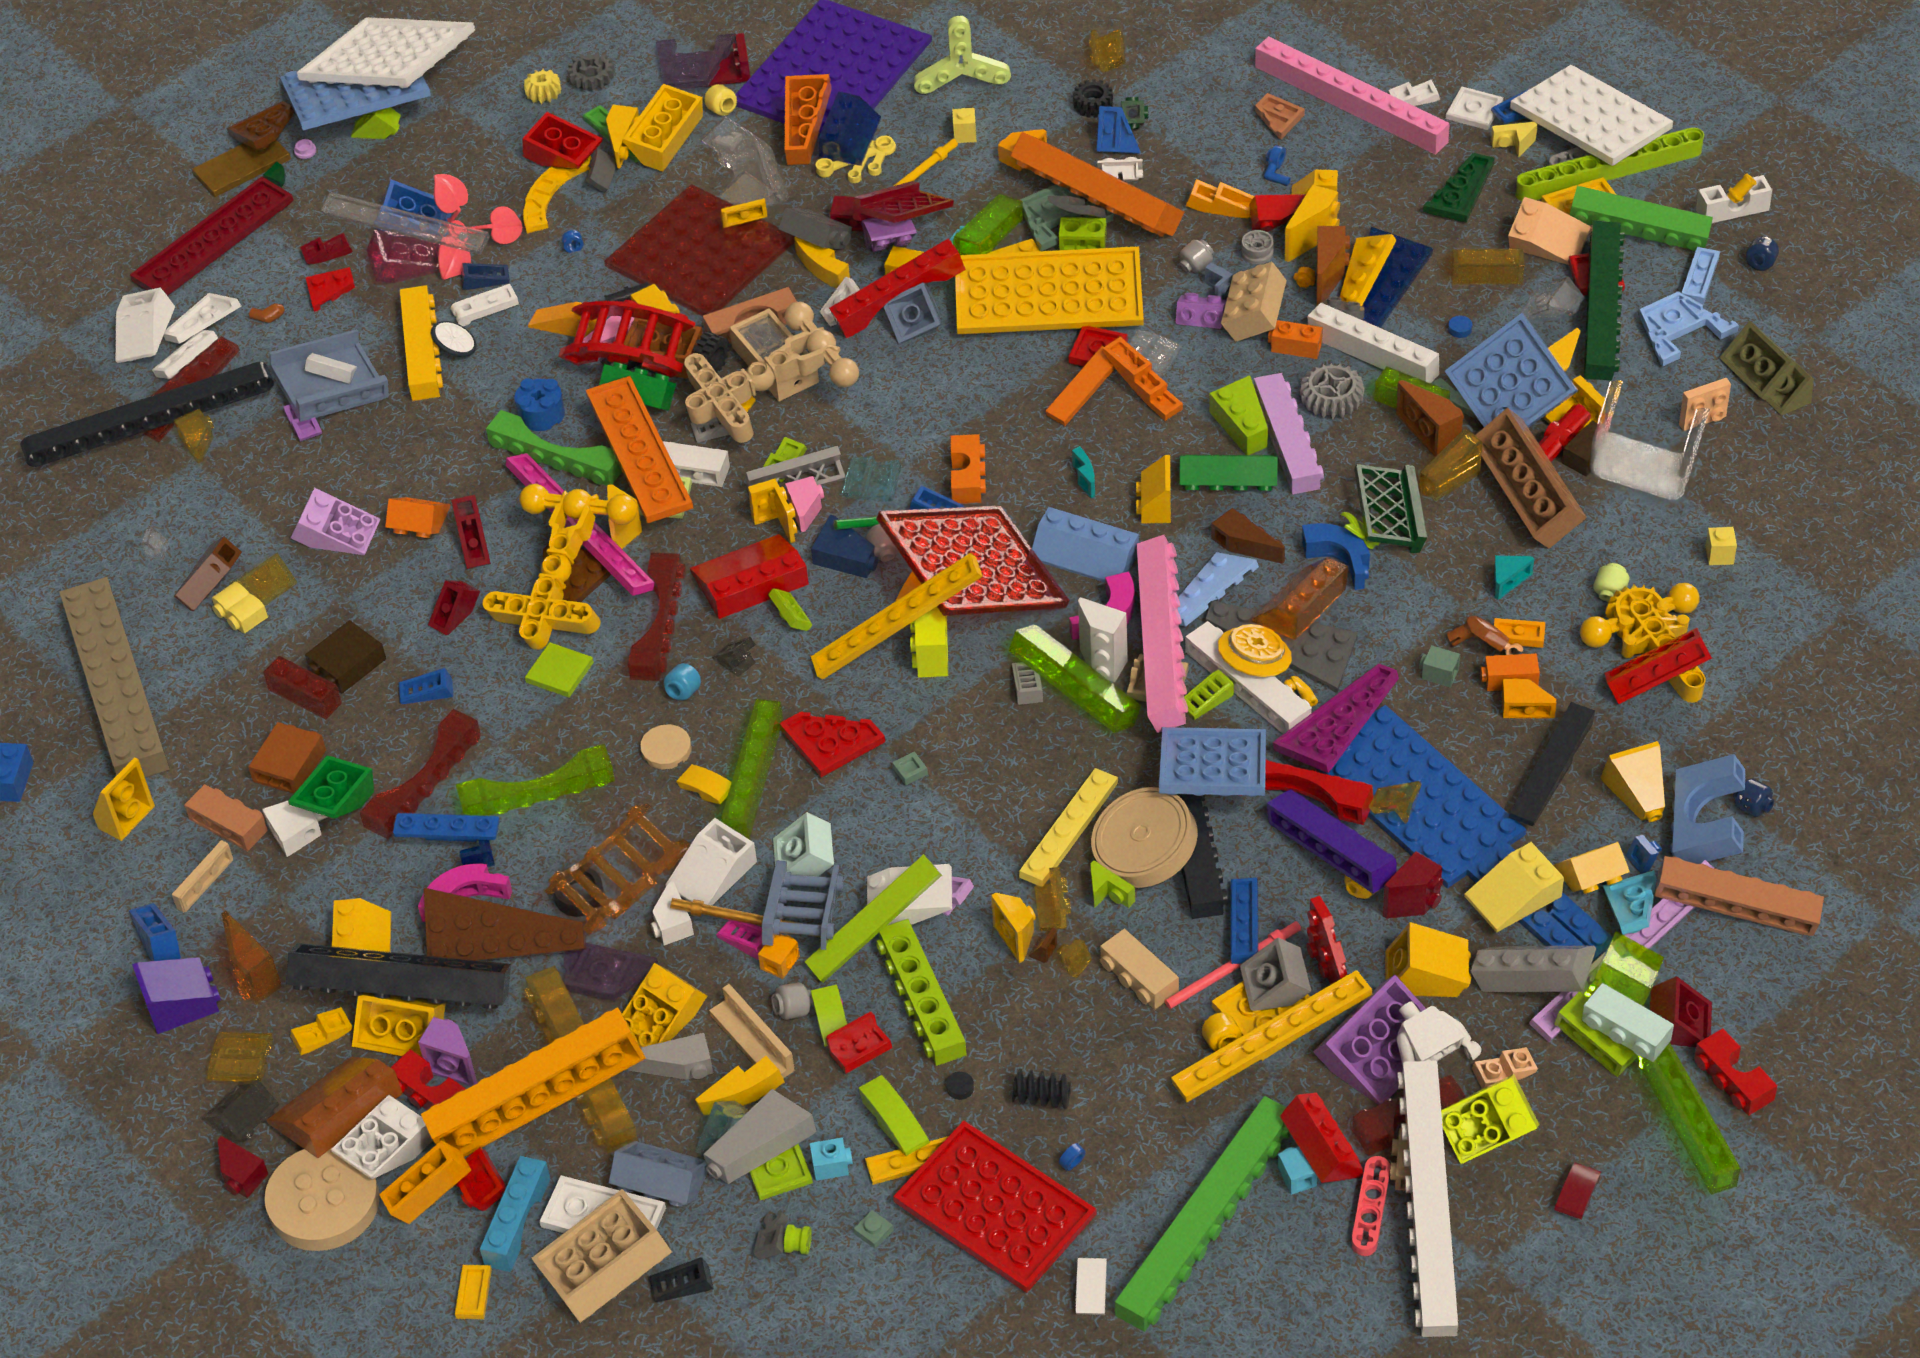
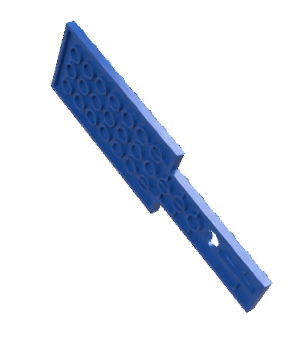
M1386 705L1371 715L1329 773L1317 769L1323 774L1339 776L1344 779L1372 785L1374 804L1368 817L1411 856L1417 851L1441 865L1442 884L1447 889L1467 875L1477 883L1507 855L1515 851L1510 845L1526 835V828L1517 820L1509 818V813ZM1563 892L1562 897L1550 903L1553 909L1549 913L1545 911L1533 912L1519 920L1545 946L1594 945L1596 951L1592 963L1617 941Z

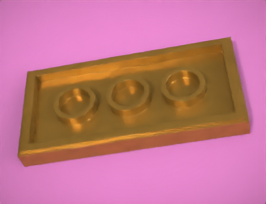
M277 140L269 143L267 148L256 150L243 143L192 168L193 175L214 197H217L265 173L275 162L283 164L291 160V156Z

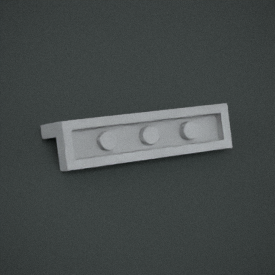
M835 446L746 472L745 481L747 487L771 479H776L777 483L783 478L793 482L799 480L801 474L808 471L816 475L814 479L816 484L823 486L844 480L846 477L840 462L841 454L839 448ZM835 464L838 475L829 477L822 473L825 466Z

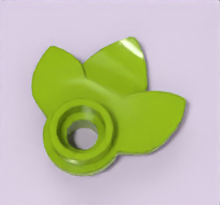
M1348 512L1340 514L1350 521V524H1346L1344 528L1361 538L1368 548L1374 549L1376 545H1380L1378 542L1366 541L1363 523L1357 520L1354 515ZM1372 528V533L1379 534L1376 530Z

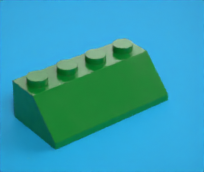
M1180 455V485H1185V490H1199V485H1209V490H1224V485L1233 486V490H1248V486H1258V490H1272V486H1277L1278 456Z

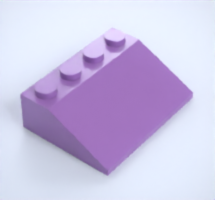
M1396 975L1382 982L1372 992L1373 995L1366 998L1313 1051L1333 1074L1379 1106H1382L1398 1090L1397 1073L1403 1071L1396 1039L1401 1024L1406 1020L1399 1010L1411 1001L1420 1012L1426 1009Z

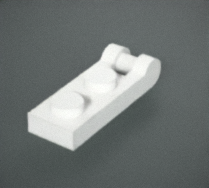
M507 284L455 302L451 306V311L456 316L458 324L466 326L475 319L516 306L519 302L511 285Z

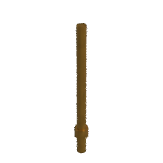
M672 898L670 905L672 909L691 912L690 915L701 917L703 914L762 926L764 917L763 915L704 904V901L695 899L692 902ZM781 919V922L798 923Z

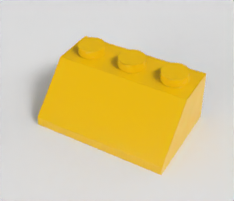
M361 898L335 900L333 906L332 946L390 952L391 911Z
M363 992V995L358 996L352 1047L403 1056L411 1049L422 1057L418 1042L433 1017L444 1020L446 1003H430L427 999L417 998L416 1001L402 1000L401 996L390 995V998L374 997V993Z

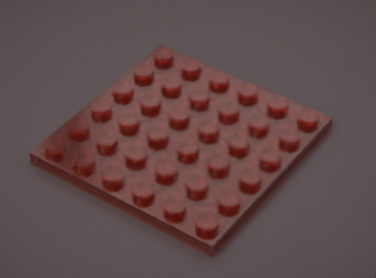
M691 184L604 262L605 267L638 284H643L647 281L649 285L655 284L660 291L663 290L669 300L703 317V315L724 308L795 243V236L779 230V227L763 219L724 228L720 219L721 209L735 205Z
M1001 506L879 511L876 520L921 584L969 553L976 557L983 577L939 604L937 607L943 616L1067 608L1070 600Z

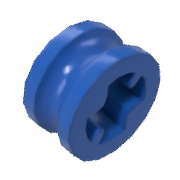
M570 230L562 236L565 251L571 253L580 251L583 248L584 244L580 232Z

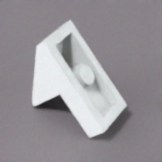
M849 277L844 278L819 311L829 326L836 325L829 308L860 290L854 280Z

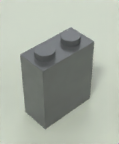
M785 208L779 230L823 248L845 249L851 239L852 227L809 209Z

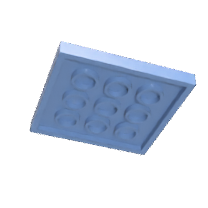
M1523 313L1519 314L1445 370L1483 427L1488 425L1506 408H1509L1520 416L1529 428L1578 392L1576 386Z
M1162 727L1159 793L1169 795L1194 794L1197 796L1205 794L1221 796L1246 795L1249 797L1265 796L1266 729Z

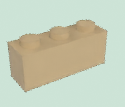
M1125 928L1100 946V962L1102 966L1109 972L1113 971L1124 987H1130L1135 991L1138 999L1143 1004L1148 1003L1155 1010L1165 1003L1167 998L1179 992V977Z

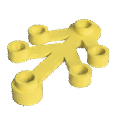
M852 136L849 138V147L841 146L838 143L829 146L830 156L839 157L842 154L847 155V157L834 162L828 158L819 159L815 164L816 173L826 178L831 176L835 170L855 163L853 169L848 172V180L851 183H858L862 179L861 172L868 158L876 155L873 162L868 164V173L873 176L879 175L882 171L881 164L885 156L892 154L896 150V144L890 136H880L876 141ZM861 147H866V148H868V149L862 150V149H860V148H861Z

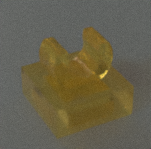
M1077 938L1070 946L1062 944L1056 951L1057 954L1061 955V963L1064 964L1068 974L1076 978L1092 960L1084 940Z

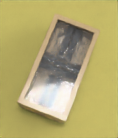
M770 308L729 327L732 348L748 366L757 361L764 362V357H769L773 351L785 345L787 338L793 336ZM804 350L799 355L803 356L805 354H808L807 350ZM818 369L807 376L800 374L786 381H779V384L773 382V385L768 390L778 401H781L819 383Z

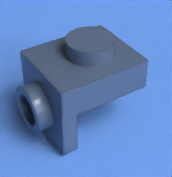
M1209 263L1205 267V283L1215 288V295L1221 296V299L1228 297L1233 274L1222 267Z

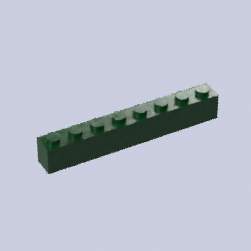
M1595 220L1592 222L1589 243L1584 379L1612 381L1614 372L1619 371L1620 358H1616V354H1619L1620 340H1617L1616 336H1620L1621 322L1617 321V317H1621L1622 304L1618 303V299L1621 300L1623 286L1618 285V282H1622L1623 268H1619V264L1623 263L1624 250H1620V246L1624 244V232H1620L1621 223Z

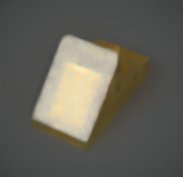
M1416 781L1378 788L1369 808L1374 814L1395 811L1402 821L1407 824L1416 806L1422 784Z

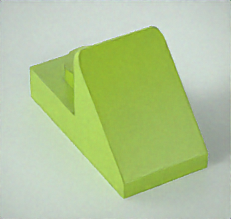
M1093 860L1090 863L1094 908L1108 895L1116 904H1123L1129 908L1135 902V887Z

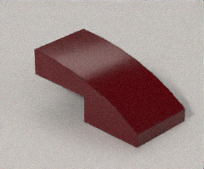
M344 232L326 242H323L318 237L300 247L307 264L322 263L353 252Z
M1574 1162L1554 1210L1582 1220L1590 1204L1591 1196L1600 1180L1601 1171Z

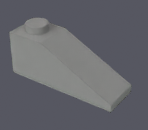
M704 1033L641 1047L646 1059L628 1068L629 1071L686 1080L691 1078L701 1079L713 1073Z

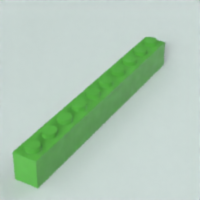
M1266 1096L1263 1097L1116 1299V1317L1144 1332L1150 1324L1155 1325L1164 1304H1170L1177 1293V1286L1181 1281L1185 1283L1192 1272V1265L1196 1260L1200 1262L1203 1259L1208 1243L1211 1239L1215 1241L1218 1238L1225 1219L1230 1220L1237 1209L1236 1204L1241 1198L1245 1199L1248 1196L1253 1180L1261 1178L1266 1169V1162L1270 1157L1272 1159L1276 1157L1284 1137L1288 1139L1291 1136V1133L1280 1118L1281 1113L1286 1109L1285 1106Z

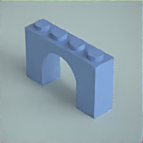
M1735 754L1676 769V779L1673 782L1675 801L1672 802L1674 822L1671 823L1673 843L1670 844L1673 857L1699 864L1704 860L1711 861L1743 853L1744 831L1733 816L1707 823H1695L1701 808L1712 799L1745 790V768Z

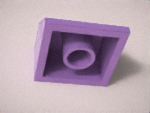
M433 1017L418 1042L422 1057L430 1063L432 1073L446 1079L451 1077L456 1082L468 1086L477 1084L470 1053L458 1024L449 1019L442 1020Z

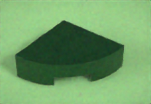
M275 162L263 174L264 178L279 187L285 184V170L279 162Z

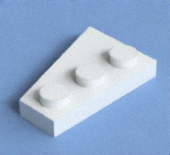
M208 293L168 327L163 337L166 341L178 344L185 342L193 335L235 311L241 305L238 299Z

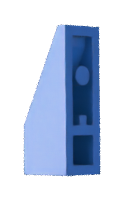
M154 903L129 910L133 924L151 961L181 959L176 931Z

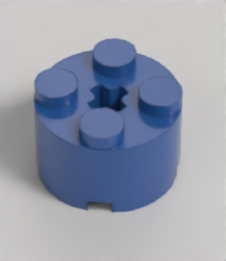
M530 378L521 381V386L516 390L514 399L517 414L522 418L528 429L532 431H546L551 429L557 422L559 424L565 416V408L558 382L554 379Z

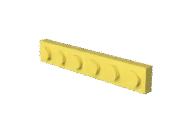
M1097 768L1093 770L1020 869L1019 878L1040 887L1045 885L1118 784V777Z

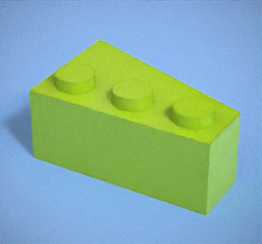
M1250 375L1209 393L1210 414L1246 455H1251L1267 448L1268 427Z

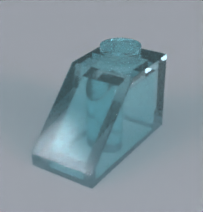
M736 1101L715 1102L695 1152L704 1157V1153L749 1110Z

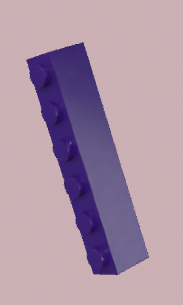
M1289 789L1267 802L1268 822L1270 825L1374 894L1382 889L1397 872L1396 858L1392 854L1385 852L1376 846L1375 843L1367 840L1358 834L1357 831L1344 825L1340 820L1332 817L1323 811L1322 808L1317 807L1293 790Z

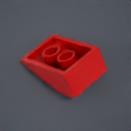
M546 112L522 138L523 157L541 166L579 169L602 143L603 138Z

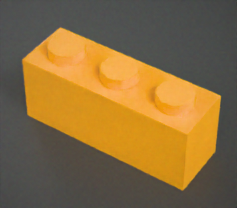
M441 1140L379 1195L390 1215L410 1224L471 1171V1168L459 1149Z

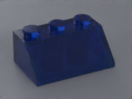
M839 91L819 136V157L862 166L881 121V116L860 96Z

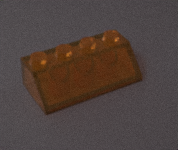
M1326 557L1303 568L1252 618V622L1296 640L1346 590L1348 566Z

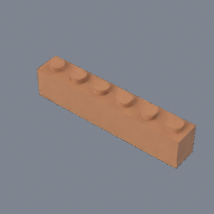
M1668 856L1664 857L1659 868L1654 893L1656 897L1809 936H1814L1820 924L1824 900L1823 896L1816 895L1810 891H1800L1783 884H1773L1762 881L1759 878H1749L1735 874L1732 871H1722L1705 864H1695L1683 861L1678 857Z

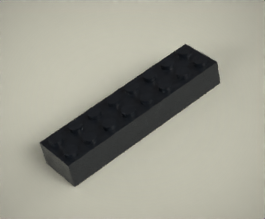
M297 943L288 952L286 985H293V989L309 990V987L320 988V991L324 993L346 990L347 994L354 996L363 995V992L374 993V997L390 998V995L401 996L402 1000L416 1001L417 997L428 998V1002L437 1004L444 1003V1000L455 1001V1005L471 1006V1003L482 1004L483 1008L496 1009L498 1005L502 1006L508 997L511 964Z

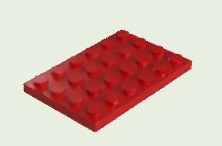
M964 1120L893 1196L894 1203L1026 1293L1030 1291L1097 1215L1095 1207Z

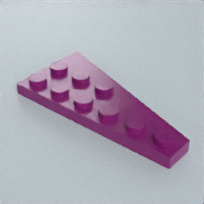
M1377 664L1272 742L1274 751L1329 773L1399 679L1397 670Z

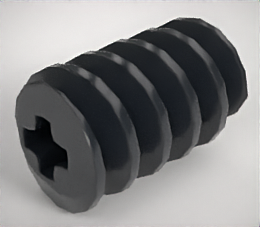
M1019 1068L1014 1078L1012 1103L1017 1096L1020 1104H1024L1029 1097L1030 1104L1034 1106L1040 1098L1042 1107H1046L1049 1100H1051L1053 1108H1057L1060 1101H1062L1063 1108L1068 1109L1071 1082H1067L1066 1074L1064 1073L1060 1080L1056 1081L1055 1072L1051 1073L1048 1080L1045 1079L1044 1071L1040 1072L1038 1078H1034L1033 1070H1030L1027 1077H1024L1022 1069Z

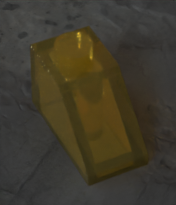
M197 409L175 419L174 423L178 436L196 462L200 463L203 461L214 438L211 430L214 428V425L208 415L204 416L201 410Z

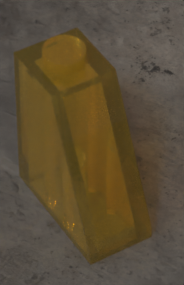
M1468 429L1460 432L1420 472L1419 486L1422 493L1426 496L1429 495L1434 501H1437L1480 475L1482 441Z

